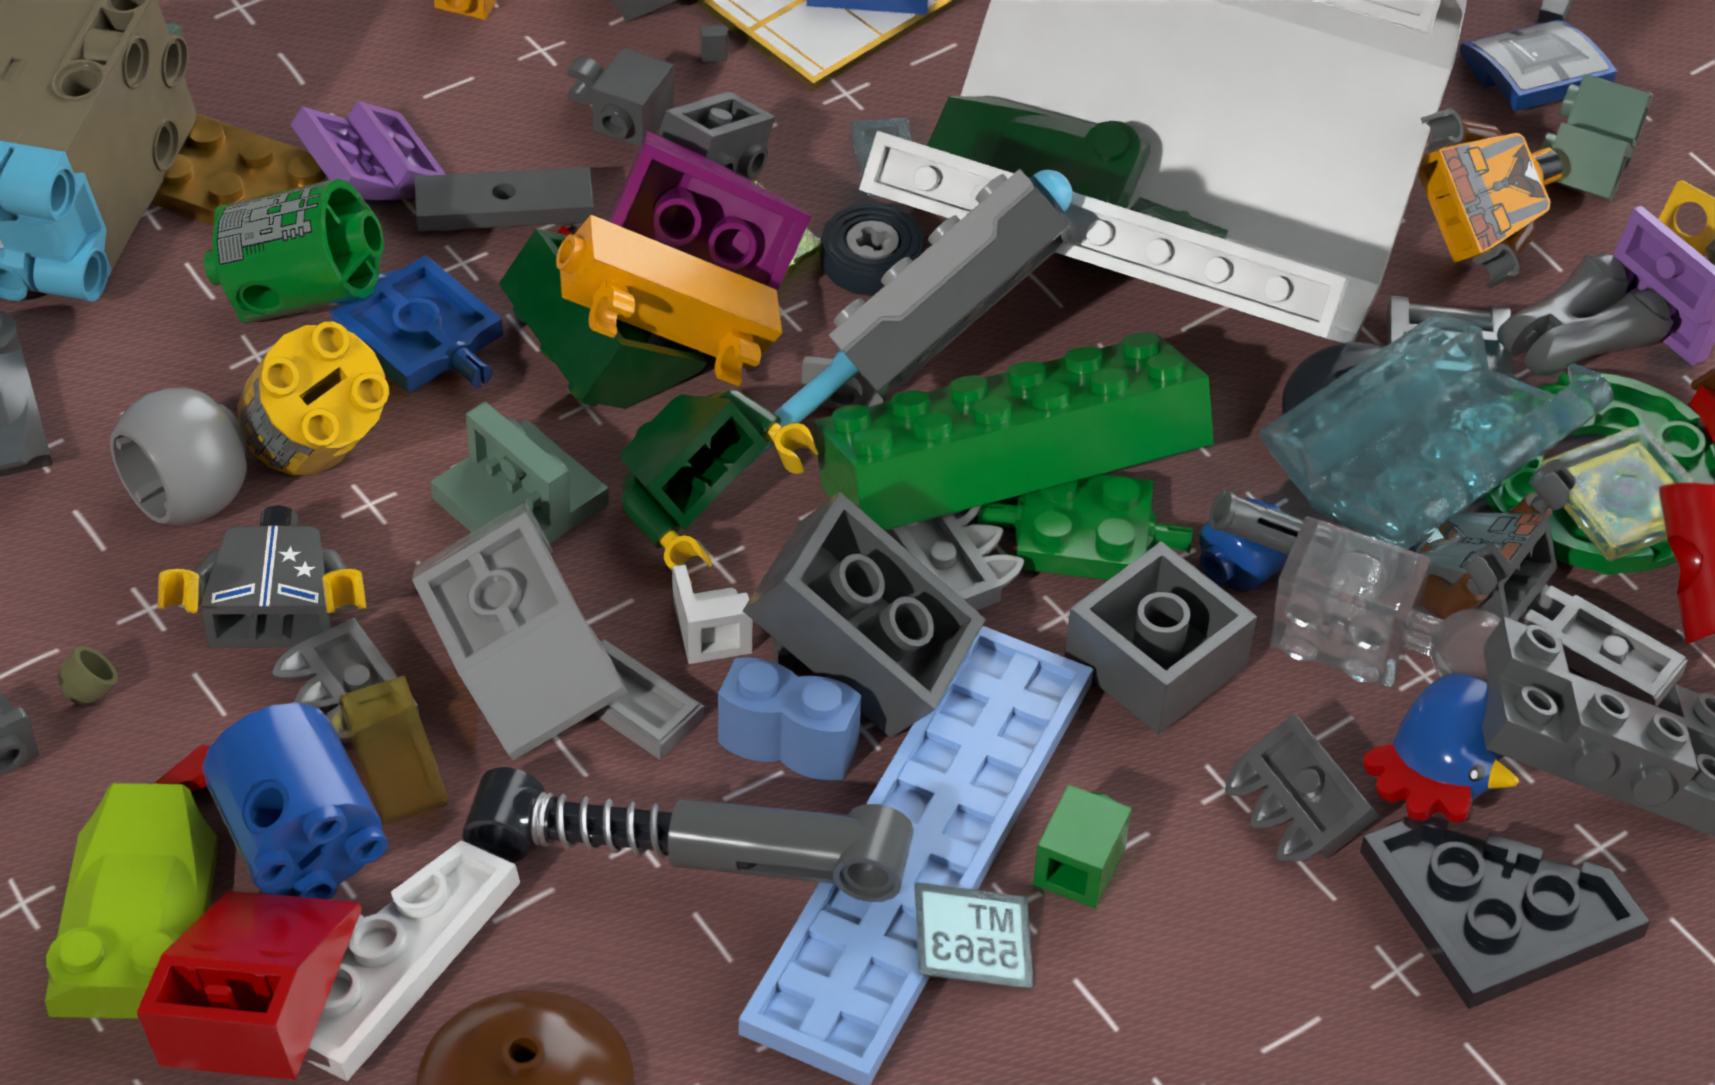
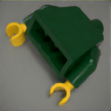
M734 389L724 390L706 397L681 394L673 398L652 421L640 426L635 438L621 451L619 458L630 470L623 480V509L657 549L665 548L664 561L671 571L673 566L684 565L686 560L692 556H700L711 567L712 560L709 554L694 538L678 535L680 527L686 530L769 445L768 441L775 444L783 466L788 472L794 474L803 473L804 468L801 460L793 451L798 448H806L813 454L818 455L810 430L805 425L791 423L782 427L779 416L744 393Z

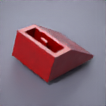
M227 891L161 954L136 1012L158 1065L170 1068L296 1080L362 910L360 902Z

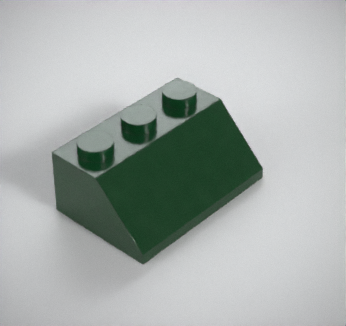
M536 228L498 283L512 302L514 314L530 327L540 341L541 352L557 365L569 382L567 386L571 394L586 405L597 406L601 404L627 409L701 372L707 364V361L698 350L618 319L616 320L617 334L614 338L591 330L589 326L591 309L562 298L560 269L556 266V257L559 247L567 235Z

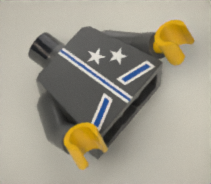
M280 505L264 509L261 513L259 526H233L226 530L220 549L211 551L192 571L169 569L159 573L158 609L177 605L185 609L187 613H197L198 607L201 606L208 648L293 647L331 629L330 613H334L336 608L348 609L355 605L358 606V609L366 608L362 572L350 569L336 551L323 549L320 531L313 526H298L299 517L297 513L291 508Z

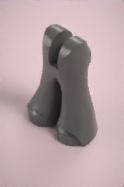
M1591 253L1585 255L1568 280L1555 292L1509 317L1498 329L1497 338L1499 343L1513 356L1527 352L1524 364L1535 375L1553 376L1586 357L1653 345L1669 332L1673 321L1670 319L1669 308L1665 299L1654 289L1645 288L1639 290L1636 288L1625 295L1629 280H1627L1623 264L1617 258L1607 253L1595 256Z

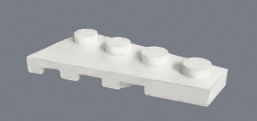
M461 840L391 891L393 902L378 913L365 918L360 914L304 1060L348 1082L520 884L516 865Z

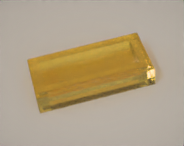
M405 676L340 695L338 703L382 826L446 806L449 797Z

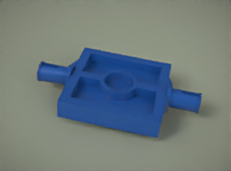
M426 255L402 269L379 274V279L373 293L364 299L346 302L330 311L332 322L341 324L347 331L354 333L374 351L384 373L408 394L450 369L456 370L473 387H482L481 382L485 385L490 380L493 370L492 367L485 364L474 353L503 336L502 318Z

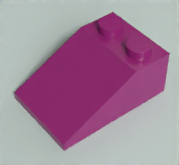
M647 131L607 221L778 291L812 214L707 157Z

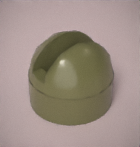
M78 646L63 662L58 672V682L60 687H62L63 695L71 702L76 704H93L103 698L118 682V674L110 661L101 653L87 646Z

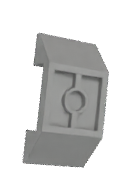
M526 501L416 565L412 581L459 676L513 761L628 693L604 645L586 622L550 555L554 551Z

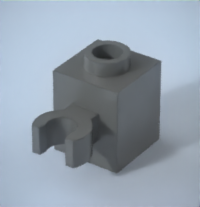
M623 47L606 70L596 61L582 56L577 57L567 70L568 76L578 79L569 90L568 98L582 105L592 104L593 131L640 147L646 132L649 131L654 134L662 124L666 110L674 108V64Z

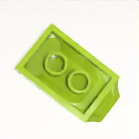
M113 783L108 787L91 818L79 832L57 939L50 945L46 954L49 981L45 1005L49 1017L139 1019L136 1012L161 954L209 909L219 847L218 838L197 808L190 789L183 784Z

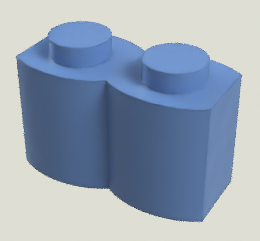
M752 657L735 658L718 693V743L729 752L745 759L760 762L781 761L792 771L812 779L825 781L843 780L859 745L861 695L850 686L834 679L820 676L797 677L786 667L769 660Z

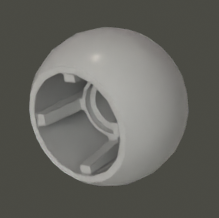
M186 387L165 388L145 394L124 411L117 420L110 437L112 460L122 484L144 514L161 524L171 526L192 525L212 518L226 508L237 496L247 473L245 458L247 442L237 418L227 407L217 404L211 397L195 389Z

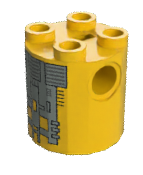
M336 322L305 325L283 335L267 352L245 382L237 405L238 422L245 434L249 450L269 468L291 476L317 475L338 465L380 418L383 406L387 402L389 385L385 380V373L374 351L354 333L347 331L345 327Z

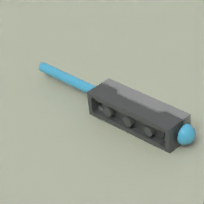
M1019 169L1009 178L1004 174H1000L985 185L977 194L975 199L979 204L961 220L956 215L945 220L929 236L928 241L932 245L914 261L909 256L898 261L882 277L881 283L884 287L867 302L862 298L854 300L836 316L833 323L837 328L829 334V337L840 351L828 367L774 412V414L781 418L780 425L783 427L791 423H800L857 373L864 377L883 400L887 399L1072 238L1070 224L1054 207L1055 205L1064 213L1071 204L1072 188L1067 178L1057 171L1043 170L1037 172L1029 179ZM768 441L769 445L747 467L770 449L774 443Z

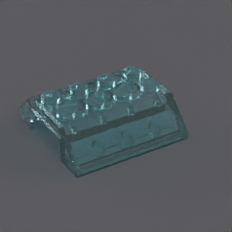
M1437 311L1260 431L1262 442L1316 512L1405 552L1586 424L1612 402L1613 391L1609 382L1601 374L1575 363L1567 366L1570 385L1556 395L1489 369L1482 328Z

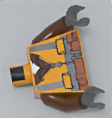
M1449 108L1422 117V124L1426 123L1433 134V141L1427 143L1428 151L1434 152L1423 156L1418 170V175L1453 262L1457 263L1476 256L1472 261L1475 266L1483 264L1486 267L1490 276V281L1486 284L1491 289L1517 276L1519 273L1518 262L1537 233L1536 219L1550 209L1551 202L1544 186L1562 177L1561 160L1551 148H1544L1531 153L1524 136L1520 133L1502 135L1495 125L1462 118L1454 109Z

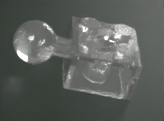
M1305 516L1279 577L1270 645L1282 649L1294 659L1301 661L1314 660L1343 670L1348 676L1357 681L1365 683L1377 682L1392 688L1408 649L1431 656L1432 665L1439 677L1451 673L1463 674L1488 683L1484 652L1488 638L1501 618L1487 610L1476 608L1456 611L1444 620L1421 613L1432 558Z

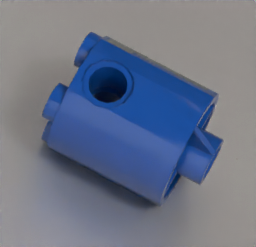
M301 703L269 706L246 715L226 728L209 747L202 765L205 783L254 885L263 893L330 900L336 894L340 883L359 872L365 864L377 860L386 852L388 841L382 830L381 819L330 719L318 708Z

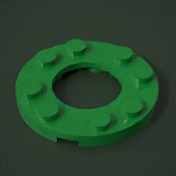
M1577 372L1559 374L1557 383L1540 386L1535 389H1531L1527 384L1507 396L1497 406L1486 424L1482 437L1483 448L1498 408L1522 409V413L1497 467H1478L1481 489L1494 513L1510 512L1528 493H1537L1529 484V481L1533 474L1542 467L1543 457L1552 445L1569 436L1590 433L1617 437L1630 444L1640 441L1675 483L1715 484V444L1698 426L1700 416L1690 407L1665 391L1623 376L1606 373ZM1654 503L1653 505L1636 507L1629 515L1614 517L1615 512L1609 511L1606 516L1609 519V516L1615 518L1616 527L1611 526L1612 523L1608 520H1601L1599 526L1601 530L1614 539L1632 537L1635 534L1634 528L1630 526H1625L1624 529L1619 528L1623 521L1629 520L1628 524H1637L1639 526L1637 528L1638 535L1664 525L1656 521L1653 522L1650 519L1651 515L1654 514L1650 513L1651 510L1662 509ZM1565 505L1558 510H1552V514L1549 517L1555 559L1566 564L1594 570L1604 575H1615L1618 573L1651 571L1677 563L1667 537L1609 559ZM1588 513L1596 524L1598 519H1601L1599 518L1601 515ZM1657 514V520L1664 523L1663 514ZM1604 535L1611 550L1627 541L1619 540L1615 545H1611V539Z

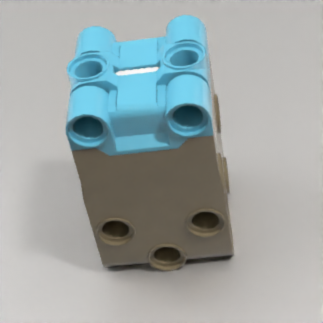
M0 0V298L19 301L24 299L30 290L90 302L98 300L105 289L110 273L139 220L162 184L164 173L173 165L178 152L195 123L197 113L184 77L188 66L187 43L184 37L169 34L158 0Z

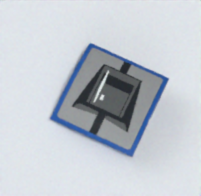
M1560 20L1463 42L1459 49L1483 88L1497 85L1513 111L1564 99L1570 84L1580 86L1584 73L1614 82L1618 72L1605 54L1585 34L1572 25Z

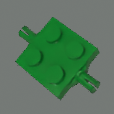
M1103 474L1023 494L1018 500V505L995 502L984 504L978 512L977 525H991L1002 529L1014 530V537L1018 545L1017 557L1024 560L1022 570L1109 580L1160 542H1163L1173 551L1190 554L1193 526L1184 527L1156 523V517L1151 508L1154 481Z

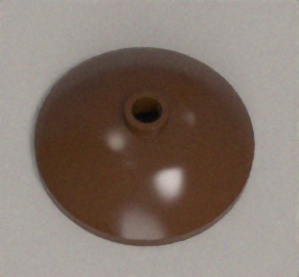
M518 990L486 997L467 1006L451 1017L437 1031L428 1044L419 1065L416 1085H634V1073L630 1053L620 1033L608 1019L593 1007L580 1000L556 992ZM521 1055L535 1057L526 1063H518L512 1060Z

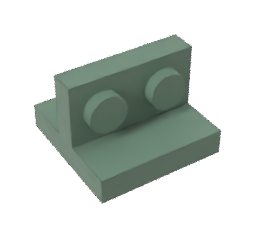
M483 402L466 413L469 457L430 481L432 499L471 533L526 501L549 544L609 505L608 487L527 419L519 424L513 418H504L487 402Z

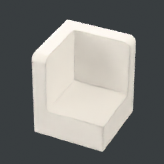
M686 565L673 566V608L688 664L752 654L753 620L743 612L744 607L749 601L748 594H738L734 588L694 594Z

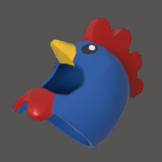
M1453 673L1437 678L1421 692L1407 710L1399 725L1393 744L1376 746L1364 754L1363 767L1365 771L1370 775L1379 777L1376 781V792L1381 799L1389 802L1407 800V816L1413 820L1424 821L1436 812H1441L1449 821L1458 823L1467 819L1471 810L1472 800L1488 789L1515 787L1520 782L1516 775L1499 762L1504 756L1487 750L1485 747L1482 723L1488 696L1487 682L1469 675Z

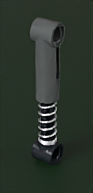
M496 767L486 771L480 779L463 828L462 839L464 842L510 863L523 860L528 854L529 849H536L540 844L548 847L555 840L561 841L567 849H572L578 843H584L589 851L593 852L601 847V845H607L614 854H618L625 847L631 848L636 856H642L648 850H654L659 858L664 859L669 856L672 867L836 884L845 894L855 899L867 902H884L893 899L900 892L914 828L911 821L902 812L880 804H863L853 808L847 815L680 798L676 802L672 813L661 812L657 803L652 806L651 810L637 809V805L633 800L629 803L628 808L614 807L610 798L606 800L604 806L590 804V799L587 796L582 799L581 803L567 802V797L564 794L560 795L559 798L550 792L546 794L543 785L534 776L522 770L510 767Z

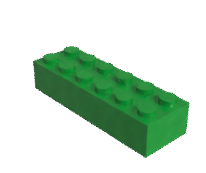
M1148 332L1130 334L1123 338L1122 343L1102 348H1074L1068 351L1063 358L1043 363L1037 361L1015 363L1008 368L1007 372L987 377L975 375L959 377L953 380L948 387L928 392L920 390L903 391L894 395L891 401L869 407L862 405L844 406L835 410L832 416L813 420L822 489L830 498L841 492L884 531L1214 444L1209 376L1161 336Z

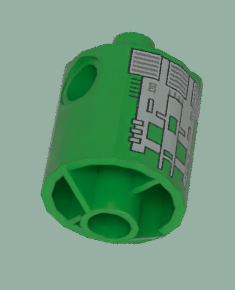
M333 179L218 206L215 210L213 249L207 250L204 254V269L209 281L213 285L222 286L224 293L235 309L238 319L242 323L249 324L366 298L373 293L379 279L380 256L384 250V236L378 218L360 193L349 182Z

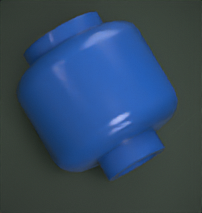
M1245 498L1247 500L1256 502L1258 504L1264 505L1274 510L1282 511L1279 507L1272 503L1262 502L1261 500L1252 498ZM1209 521L1204 524L1199 535L1200 563L1206 575L1215 583L1226 584L1237 591L1248 592L1259 587L1283 570L1292 558V556L1265 548L1262 545L1227 532L1211 529Z

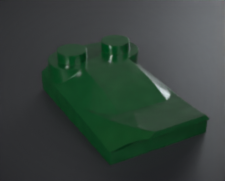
M950 95L927 144L928 147L1011 173H1015L1020 169L1028 178L1043 170L1057 171L1067 178L1072 192L1126 209L1151 153L1150 141L1139 138L1136 131L1123 122L1110 120L1094 125L992 96Z

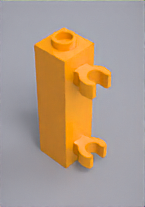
M593 215L587 218L574 235L569 234L559 247L556 266L560 269L562 298L590 308V329L614 338L617 334L616 320L624 321L716 357V377L739 387L742 383V368L750 370L753 366L756 367L760 363L762 355L782 334L776 289Z

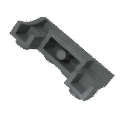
M1503 616L1482 645L1488 678V696L1482 723L1486 749L1715 837V695L1711 693L1699 694L1675 684L1658 707L1569 673L1560 638H1557L1552 632L1539 625L1527 626Z

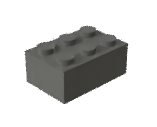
M841 492L837 493L796 525L743 609L747 616L816 675L840 681L856 690L861 695L860 712L890 738L936 709L986 620Z

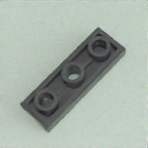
M590 167L415 176L418 231L452 232L458 229L492 227L510 229L516 226L546 224L567 226L585 222L590 215L594 216Z

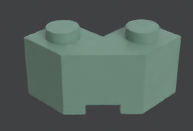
M1585 73L1580 86L1570 84L1560 111V116L1568 119L1567 124L1561 122L1557 135L1548 132L1541 149H1553L1561 160L1562 177L1551 184L1612 203L1619 187V179L1624 166L1628 167L1653 100L1651 94Z

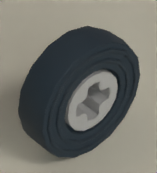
M874 203L853 205L835 213L824 225L819 245V256L824 273L833 283L851 293L874 296L884 287L881 283L882 277L898 261L907 256L914 261L925 251V241L921 228L909 214L892 206ZM871 245H872V247H874L875 249H881V250H879V251H874V250L871 248Z

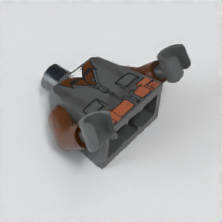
M1559 459L1551 460L1538 469L1529 481V484L1537 493H1528L1510 512L1452 513L1441 520L1423 543L1399 540L1395 544L1399 556L1395 577L1413 579L1418 608L1424 615L1438 618L1447 625L1463 624L1492 632L1503 616L1518 621L1557 569L1549 517L1552 514V510H1558L1567 503L1570 496L1569 491L1573 489L1576 483L1575 477Z

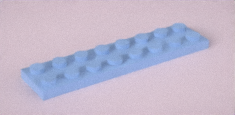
M985 626L981 627L936 709L912 725L866 803L892 807L902 812L913 825L914 832L900 892L893 899L884 902H867L845 894L836 884L819 882L739 1018V1035L853 1084H871L930 977L929 975H921L919 973L914 884L918 882L978 891L1092 684L1094 668Z

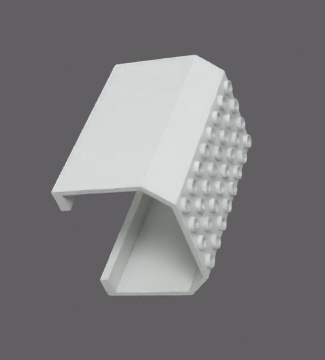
M991 0L961 96H992L1094 125L1110 120L1120 121L1131 126L1139 138L1150 141L1151 153L1127 209L1072 192L1071 204L1064 213L1054 205L1055 209L1070 224L1072 238L1061 246L1056 253L1342 343L1355 342L1379 291L1431 134L1430 127L1426 123L1422 124L1421 118L1438 112L1453 68L1467 0ZM877 131L859 190L946 218L956 215L961 220L979 204L975 198L985 185L1000 174H1004L1009 178L1014 173ZM1142 199H1144V200H1146V201H1149V202H1151V203H1150V204H1147V203L1143 202ZM1139 202H1141V204L1147 205L1157 204L1153 207L1144 209L1139 212H1135L1134 208L1137 207L1136 205H1138V208L1136 209H1141V205H1139ZM1159 207L1164 208L1165 210H1167V211H1169L1170 213L1174 214V215L1177 216L1178 218L1174 217L1173 215L1169 214L1168 212L1164 211L1163 209H1161V208H1159ZM1147 211H1151V212H1153L1154 214L1158 215L1159 217L1165 219L1166 221H1164V220L1158 218L1157 216L1153 215V214L1150 213V212L1147 213V214H1142V213L1147 212ZM1172 211L1177 212L1178 214L1182 215L1183 217L1187 218L1188 220L1192 221L1198 226H1195L1194 224L1190 223L1189 221L1185 220L1184 218H1182L1181 216L1177 215ZM1159 213L1163 214L1164 216L1168 217L1169 219L1173 220L1174 222L1178 223L1179 225L1173 223L1172 221H1170V220H1168L1167 218L1163 217V216L1160 215ZM1171 217L1175 218L1176 220L1180 221L1181 223L1185 224L1186 226H1188V227H1190V228L1185 227L1184 225H1182V224H1180L1179 222L1175 221V220L1172 219ZM1196 220H1199L1203 222L1205 225L1209 226V228L1212 231H1210L1207 228L1204 230H1200L1202 232L1196 231L1197 229L1205 227L1203 224L1199 223ZM1224 231L1223 233H1213L1215 236H1213V235L1210 233V232Z

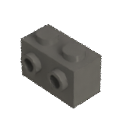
M729 91L666 110L658 136L699 153L745 179L751 180L756 178L767 161L768 149L766 145L775 116Z

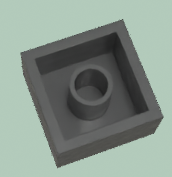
M1160 542L1070 608L1064 657L1094 668L1092 681L1159 735L1248 666L1257 616L1167 545Z

